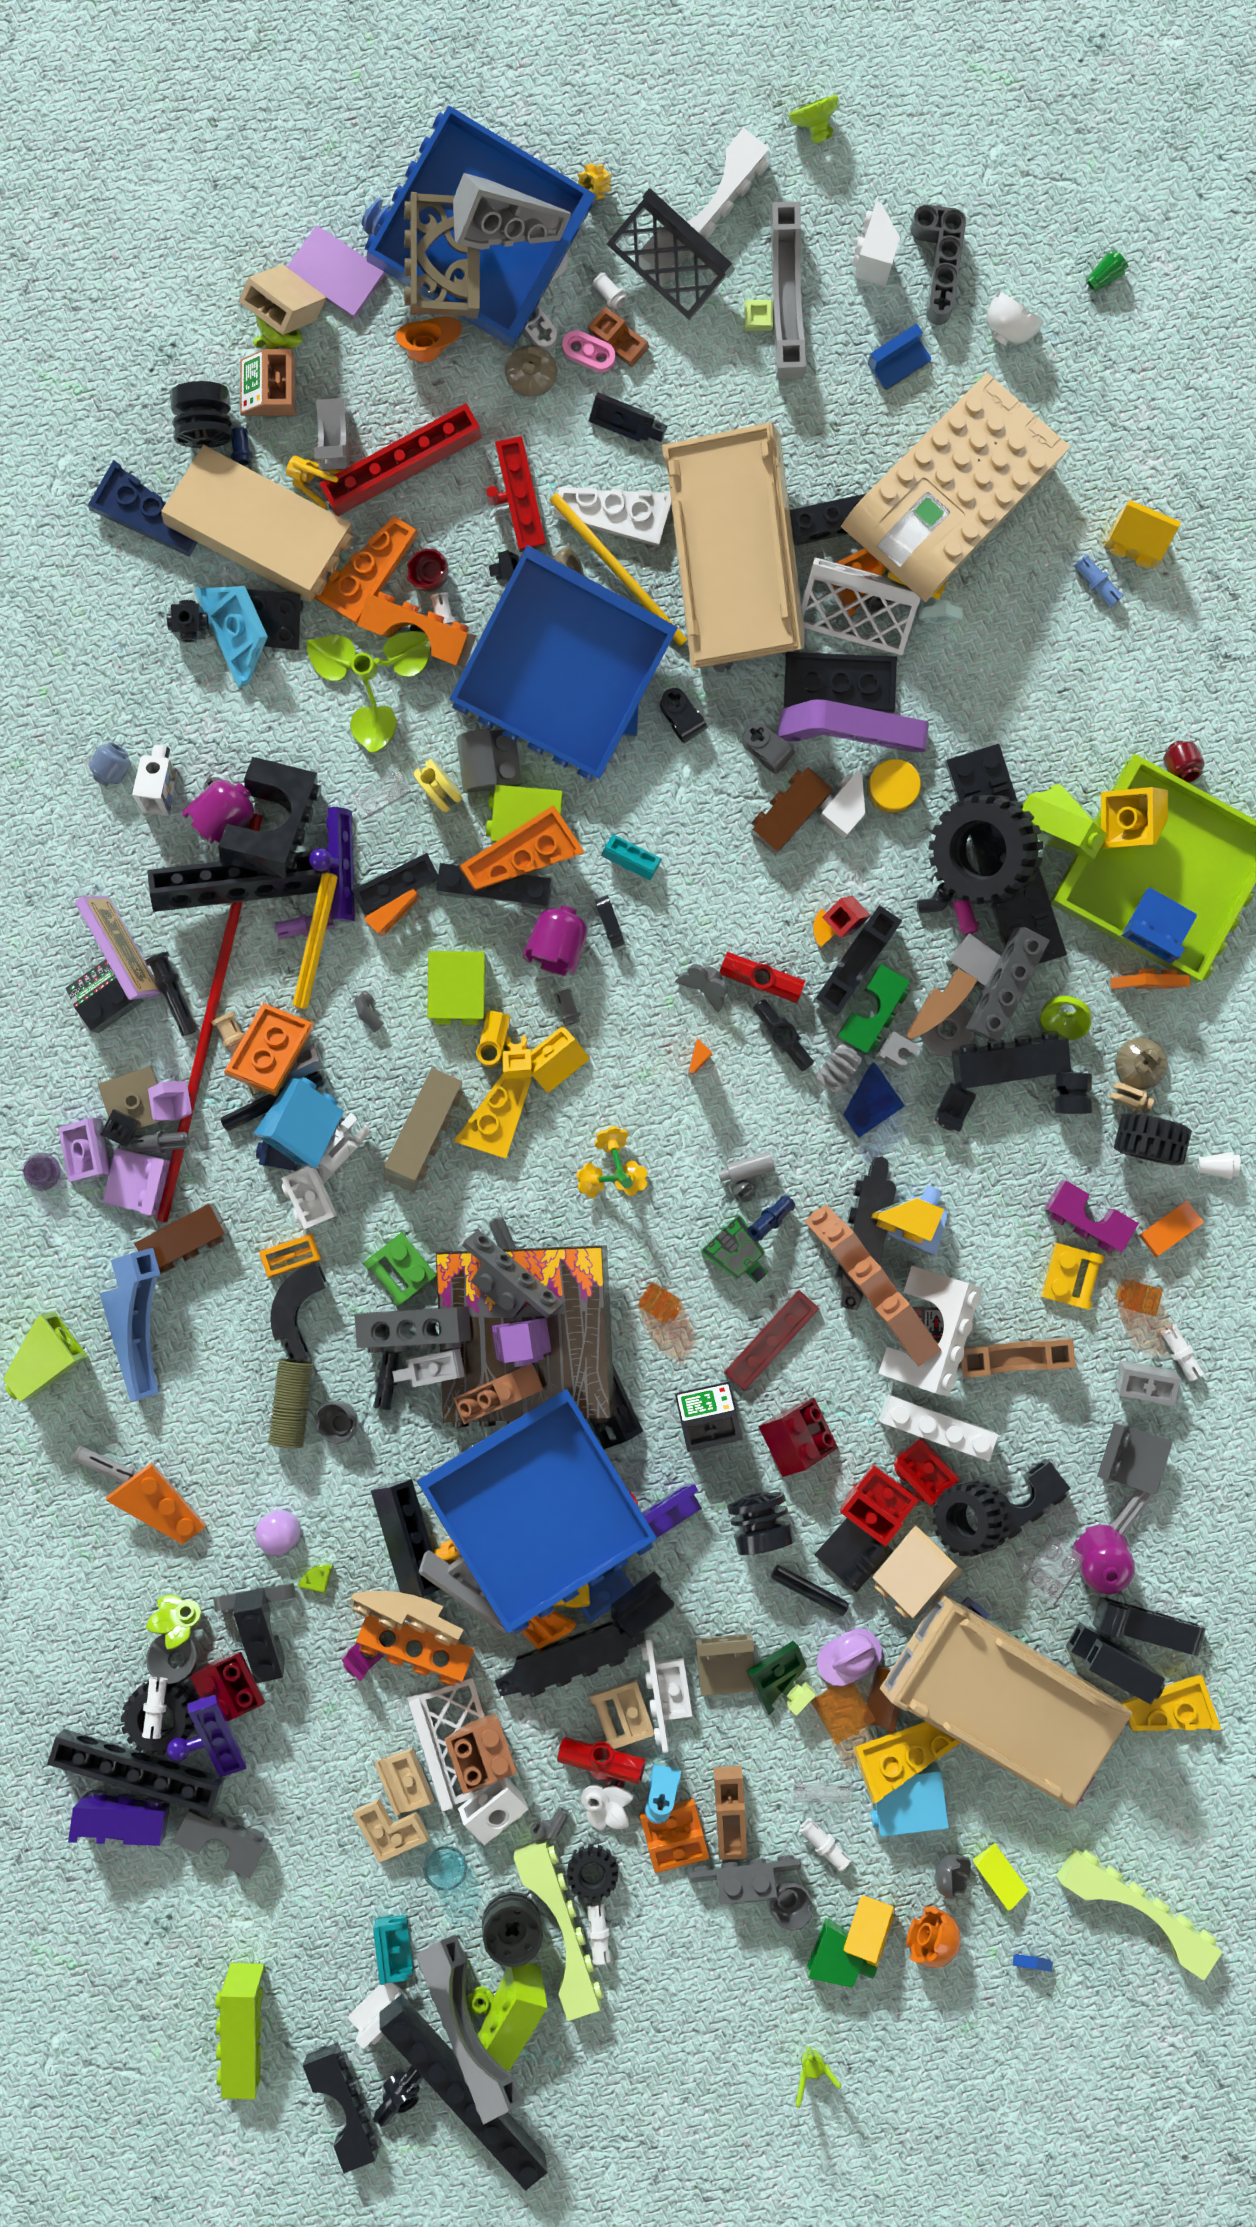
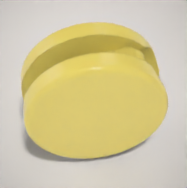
M429 759L425 762L427 767L422 770L418 768L413 774L430 799L440 810L447 813L451 810V806L445 797L449 795L458 804L463 800V796L445 771L433 759Z

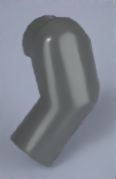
M362 991L354 999L357 1014L373 1032H376L384 1023L368 1007L374 1002V998L367 991Z
M558 1807L552 1819L540 1821L531 1826V1836L539 1841L556 1838L564 1827L570 1813L566 1809Z

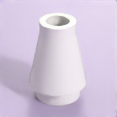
M1232 1152L1198 1157V1173L1232 1180V1177H1239L1240 1155H1233Z

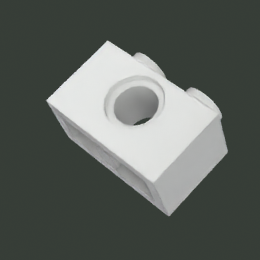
M504 1778L486 1785L460 1806L458 1810L464 1826L485 1845L491 1839L497 1837L512 1822L519 1819L528 1810L522 1792L508 1778Z

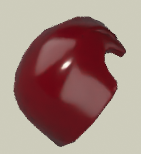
M425 548L420 550L407 563L408 576L406 577L419 590L431 592L440 589L448 578L449 567L447 559L441 552L435 549Z

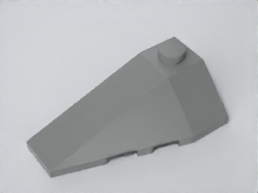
M466 173L463 174L453 199L455 242L480 250L489 249L490 245L498 244L508 247L513 246V243L528 241L530 244L560 241L571 216L569 211L488 179Z

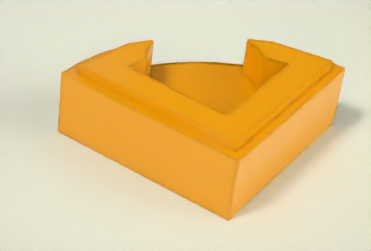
M822 908L817 913L813 923L814 939L820 948L836 934L822 918L826 914Z

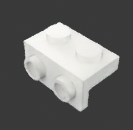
M395 1982L379 1985L349 2014L348 2019L359 2030L356 2042L362 2049L370 2042L373 2045L376 2044L384 2035L380 2031L379 2012L401 1994L408 1999V1996Z

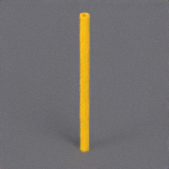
M555 493L549 501L644 608L675 625L558 493ZM677 628L672 639L681 647L688 639Z

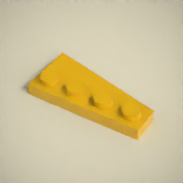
M925 1721L897 1731L894 1734H889L853 1747L872 1804L883 1799L888 1793L897 1789L909 1778L925 1769L930 1763L946 1754L961 1742Z

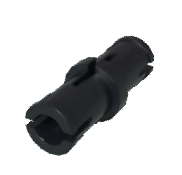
M382 1352L379 1376L375 1378L377 1389L373 1404L374 1408L380 1407L383 1410H391L394 1385L398 1383L394 1382L392 1371L397 1370L399 1353Z

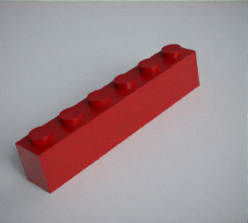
M465 403L336 473L333 476L338 478V482L335 483L325 479L319 485L334 514L340 516L482 439L480 426L469 406Z

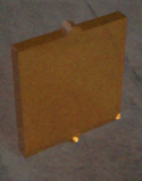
M854 1682L843 1686H828L827 1691L811 1700L812 1705L836 1745L852 1735H859L860 1730L876 1721Z

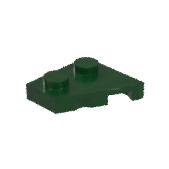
M791 1641L746 1670L761 1706L768 1715L775 1710L772 1704L781 1692L786 1695L791 1689L794 1680L807 1667L800 1648L794 1641Z

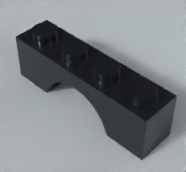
M440 863L436 892L442 896L464 899H490L522 907L547 910L550 904L552 879L523 874L474 891L460 870L459 865Z
M879 905L813 1001L837 1016L875 959L889 942L902 920Z
M337 2042L307 2054L303 2068L312 2092L332 2096L344 2109L346 2125L337 2134L333 2146L344 2174L375 2162L381 2145L377 2132L371 2130L368 2107L366 2104L362 2105L358 2096L360 2094L358 2081L350 2075L348 2055L345 2050L341 2051Z

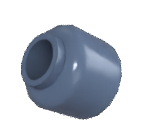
M109 742L108 745H100L88 765L90 771L94 774L93 779L104 786H108L109 783L119 784L131 766V761L127 757L129 753L112 742Z

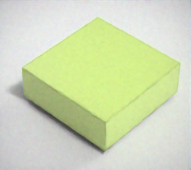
M745 300V331H772L773 300Z

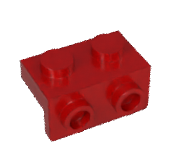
M922 1437L916 1439L899 1453L893 1464L899 1478L903 1481L907 1480L913 1486L915 1495L922 1502L926 1501L930 1506L936 1503L938 1496L942 1495L945 1489L950 1488L959 1480V1476Z

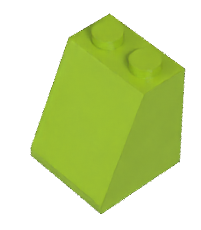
M56 1312L42 1314L36 1318L3 1378L7 1384L5 1389L14 1400L18 1399L21 1402L35 1397L88 1357L87 1353Z

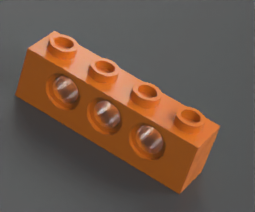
M371 1615L365 1617L356 1640V1645L361 1646L360 1652L374 1657L376 1652L387 1656V1662L400 1667L403 1662L414 1666L412 1671L427 1677L430 1672L439 1675V1681L455 1687L456 1682L462 1684L474 1652L473 1648L457 1643V1645L451 1643L450 1646L444 1645L435 1640L434 1634L428 1631L424 1633L418 1632L407 1623L403 1624L401 1630L397 1628L389 1630L378 1623L379 1619ZM385 1632L393 1633L396 1638V1642L391 1647H384L379 1641L380 1636ZM411 1642H417L422 1647V1653L417 1657H411L406 1652V1646ZM437 1652H444L448 1656V1664L444 1667L436 1666L432 1660L433 1655Z

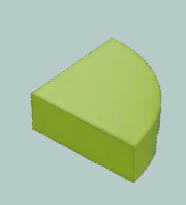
M320 1564L312 1567L301 1578L298 1587L325 1594L333 1564Z

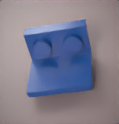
M1148 888L1121 936L1170 964L1179 959L1185 948L1181 944L1194 923L1197 914L1154 889Z

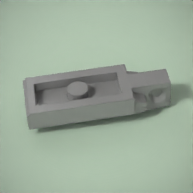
M460 1349L408 1359L406 1361V1369L392 1371L394 1382L409 1380L410 1386L413 1387L465 1377Z

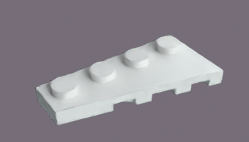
M560 487L558 492L587 527L659 547L672 504L670 491H664V493L651 492V490L631 492L622 491V489L603 491L596 490L595 488ZM554 506L552 516L567 521Z

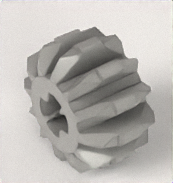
M844 1044L840 1045L816 1074V1079L827 1090L829 1089L833 1093L838 1092L855 1073L861 1064L862 1058L851 1047L849 1048Z

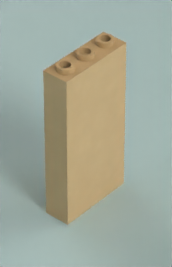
M205 445L202 446L161 511L164 525L294 594H301V598L312 602L315 595L319 596L326 585L325 579L329 572H335L340 562V554L343 550L347 551L354 538L350 522Z

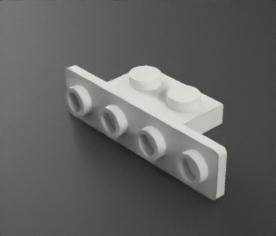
M651 1634L646 1635V1643L641 1644L643 1661L649 1660L650 1671L645 1672L647 1688L653 1689L654 1700H650L652 1718H658L659 1728H654L656 1746L662 1745L663 1753H669L665 1720L692 1717V1708L684 1658L656 1662Z

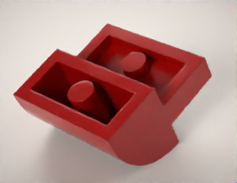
M872 1464L859 1483L855 1484L848 1493L840 1508V1513L886 1547L903 1525L902 1521L919 1501V1498L875 1464Z

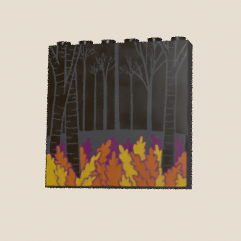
M607 1245L502 1249L563 1301L561 1307L549 1318L543 1316L528 1302L520 1313L513 1318L471 1282L482 1262L469 1251L437 1252L438 1308L469 1306L471 1340L461 1342L460 1348L444 1349V1343L440 1344V1352L460 1349L465 1377L441 1382L443 1423L452 1422V1427L469 1426V1423H463L453 1398L525 1367H514V1362L504 1363L496 1359L491 1326L540 1318L547 1319L551 1352L544 1354V1359L534 1362L533 1366L544 1390L471 1422H479V1426H495L496 1421H507L508 1425L565 1389L569 1391L584 1418L590 1419V1423H606L607 1418L615 1415ZM439 1324V1335H440V1333H441V1326H440V1324Z

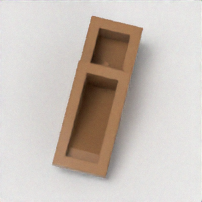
M960 969L954 971L943 992L936 988L930 991L905 1038L911 1041L946 1019L968 996L978 979Z
M741 1765L713 1767L719 1860L747 1859Z

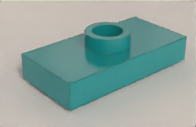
M613 834L601 854L602 857L650 881L662 861V858Z

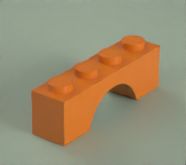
M380 591L378 596L367 595L357 626L381 636L392 637L405 626L417 625L429 638L431 656L456 666L466 667L477 636L468 632L469 626L456 621L449 625L443 622L444 616L431 611L428 612V615H424L418 612L419 606L404 601L403 605L394 603V596Z

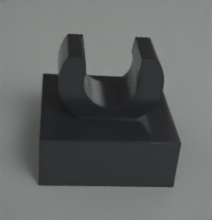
M506 550L498 553L499 563L489 565L491 577L496 576V580L503 579V581L508 583L519 562V556Z
M113 1109L101 1135L127 1147L140 1121Z

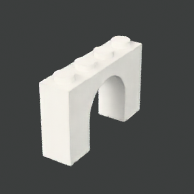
M911 1266L903 1293L928 1300L938 1307L944 1321L943 1335L938 1343L941 1350L918 1367L905 1351L887 1347L879 1374L936 1394L949 1396L956 1383L955 1375L958 1365L964 1357V1346L967 1336L971 1333L973 1327L972 1319L975 1310L981 1301L980 1293L982 1287Z

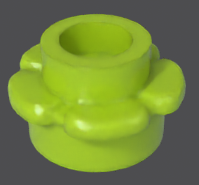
M476 1987L467 1996V2004L470 2006L469 2010L475 2015H480L481 2013L486 2015L494 1995L486 1987ZM479 1999L483 2000L482 2004L478 2002Z

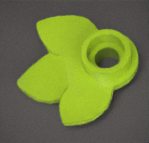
M169 1594L157 1599V1605L160 1610L150 1616L146 1629L152 1633L165 1634L167 1650H172L181 1646L189 1639L191 1628L196 1626L201 1619L202 1610L198 1603L193 1600L183 1601L179 1596ZM190 1609V1615L187 1617H183V1613L186 1610Z

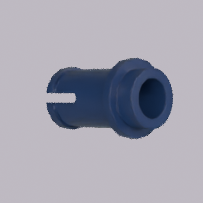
M244 427L232 428L233 453H231V459L243 466L249 465L253 458V453L249 449L248 430L244 429Z

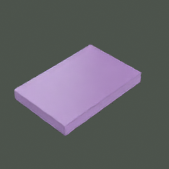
M318 225L314 227L287 266V268L327 297L326 301L353 319L357 317L386 275L384 271L368 263L367 258Z

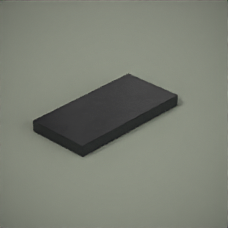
M786 652L783 708L810 700H827L894 714L897 656Z

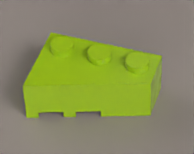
M526 1963L517 1967H506L482 2028L477 2034L490 2056L507 2071L511 2070L548 2008L541 1966Z

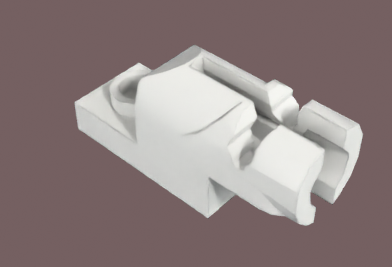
M350 1113L335 1129L316 1168L323 1184L372 1132L364 1125L355 1136H352L349 1130L359 1119L353 1113Z

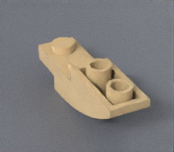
M365 1591L353 1593L350 1600V1605L354 1607V1612L363 1617L371 1615L379 1619L378 1623L389 1630H394V1628L401 1630L406 1620L410 1622L409 1626L421 1633H424L426 1630L435 1635V1640L447 1646H450L451 1643L457 1645L464 1630L439 1617L443 1606L415 1595L392 1591Z

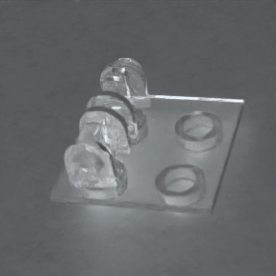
M1050 1533L1033 1561L1019 1559L1016 1562L1017 1572L1022 1575L1021 1582L1055 1606L1081 1567L1085 1557Z

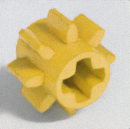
M594 163L585 165V171L577 174L579 177L578 184L596 194V201L605 198L604 192L612 189L610 186L611 174L604 169V164L595 166Z

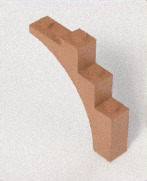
M827 1204L816 1209L811 1216L804 1220L809 1229L858 1287L904 1351L918 1367L941 1350L912 1306L898 1292L881 1266L870 1256L854 1231Z

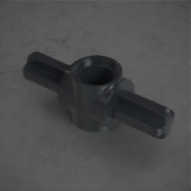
M765 999L755 1004L753 1011L767 1027L768 1030L765 1033L781 1054L786 1052L802 1072L812 1066L814 1060L800 1044L799 1040L802 1038L785 1016L781 1019ZM786 1028L791 1034L789 1042L782 1043L777 1040V1029Z
M413 2066L407 2072H400L391 2076L384 2083L383 2103L375 2111V2116L373 2117L374 2122L378 2123L381 2127L386 2126L395 2113L407 2112L418 2103L419 2097L417 2093L420 2089L419 2083L423 2080V2077Z

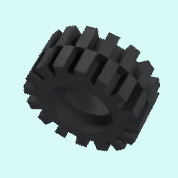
M588 1844V1848L584 1849V1846L579 1848L578 1853L574 1852L572 1854V1859L568 1863L567 1882L571 1886L573 1894L577 1893L578 1898L581 1900L584 1897L588 1898L587 1902H592L595 1898L599 1902L602 1901L603 1896L607 1898L611 1895V1890H615L616 1882H618V1865L616 1864L615 1856H611L610 1850H603L601 1845L595 1848L593 1844ZM589 1863L600 1865L604 1871L602 1879L596 1883L587 1882L582 1876V1869L585 1865Z

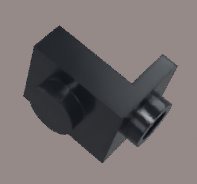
M950 1082L936 1110L935 1121L946 1130L952 1131L954 1129L960 1132L963 1127V1121L976 1098V1094L969 1090L961 1089Z

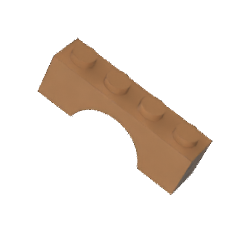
M1059 1337L964 1346V1357L958 1365L957 1373L962 1378L990 1376L1009 1371L1075 1368L1073 1339Z

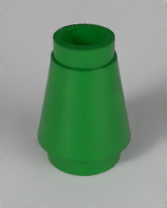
M1114 250L1112 253L1107 252L1089 277L1085 279L1086 283L1094 292H1097L1099 289L1125 275V270L1129 267L1127 261L1117 250Z

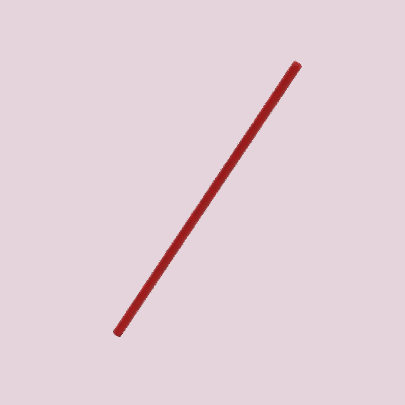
M254 813L249 829L260 831L263 816ZM234 902L230 905L188 1084L192 1113L180 1119L177 1133H189L214 1027L212 1021L216 1018L243 902ZM176 1149L172 1152L156 1219L158 1221L168 1222L185 1149Z

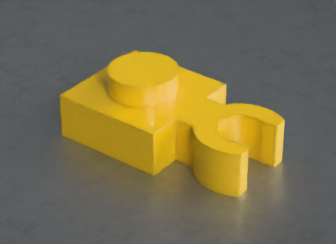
M526 1036L521 1037L522 1041L519 1044H512L511 1037L506 1038L507 1051H503L504 1079L532 1077L531 1049H528Z

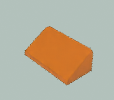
M698 1038L695 1042L688 1070L690 1075H694L712 1056V1052Z

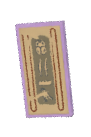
M82 896L75 900L78 910L128 999L151 998L162 993L161 989L156 987L154 983L156 981L109 896Z

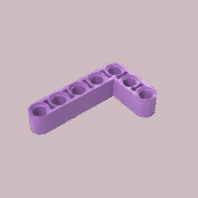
M810 700L780 710L778 737L785 741H802L827 735L902 751L925 752L927 749L929 722L827 700Z

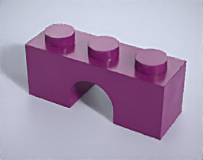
M1060 1180L1044 1210L1050 1213L1049 1218L1060 1225H1064L1065 1222L1075 1227L1073 1232L1088 1240L1089 1236L1099 1241L1097 1246L1110 1254L1113 1251L1123 1252L1139 1223L1116 1209H1108L1105 1216L1098 1222L1090 1221L1084 1212V1206L1090 1194L1066 1180Z

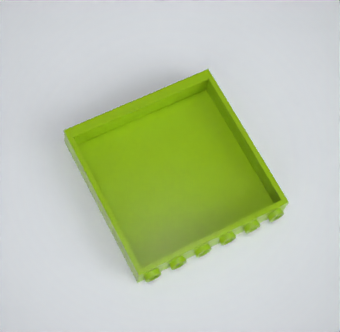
M1134 753L1128 758L1111 791L1149 787L1168 790V820L1156 845L1100 848L1095 859L1075 854L1050 903L1052 906L1169 970H1178V975H1190V981L1196 984L1203 979L1207 980L1214 969L1212 962L1215 956H1220L1226 948L1228 941L1225 938L1229 931L1233 932L1241 920V917L1238 916L1243 906L1247 907L1254 896L1252 889L1256 883V820ZM1101 809L1095 818V821L1099 824L1100 827ZM1148 888L1154 889L1197 914L1194 923L1181 944L1185 948L1179 959L1170 964L1121 936Z

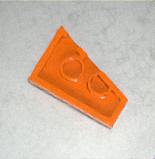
M152 1462L106 1496V1501L182 1545L205 1528L204 1521Z

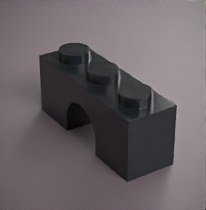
M1046 1458L1023 1475L1031 1488L1030 1496L1024 1503L1012 1504L1005 1496L1007 1500L1004 1502L1005 1506H1010L1011 1510L1008 1513V1518H1012V1525L1007 1526L1010 1530L1009 1536H1007L1008 1539L1017 1536L1022 1531L1021 1526L1029 1520L1034 1522L1042 1517L1045 1513L1044 1509L1050 1504L1057 1505L1067 1497L1066 1492L1071 1489L1053 1464Z
M264 1588L236 1594L233 1614L256 1683L283 1678L285 1656L279 1636H273L270 1623L271 1610Z

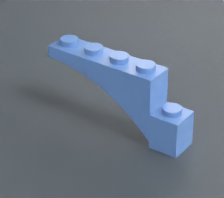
M153 1248L112 1259L111 1263L118 1288L99 1293L130 1402L159 1393L151 1354L150 1315L157 1276L161 1274Z

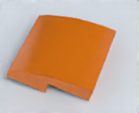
M694 1798L674 1803L669 1818L661 1824L651 1822L647 1818L645 1811L640 1813L655 1873L710 1859Z

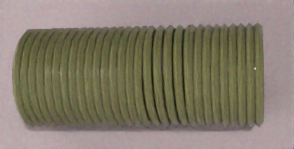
M279 1359L275 1380V1394H273L274 1402L272 1405L273 1411L271 1412V1425L269 1428L270 1436H268L269 1442L267 1443L282 1448H302L304 1446L303 1441H305L304 1433L307 1424L306 1418H308L306 1415H308V1399H310V1385L314 1364L308 1361L296 1362V1360Z

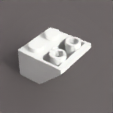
M876 201L873 212L867 211L852 266L856 267L855 278L886 287L900 236L882 203Z

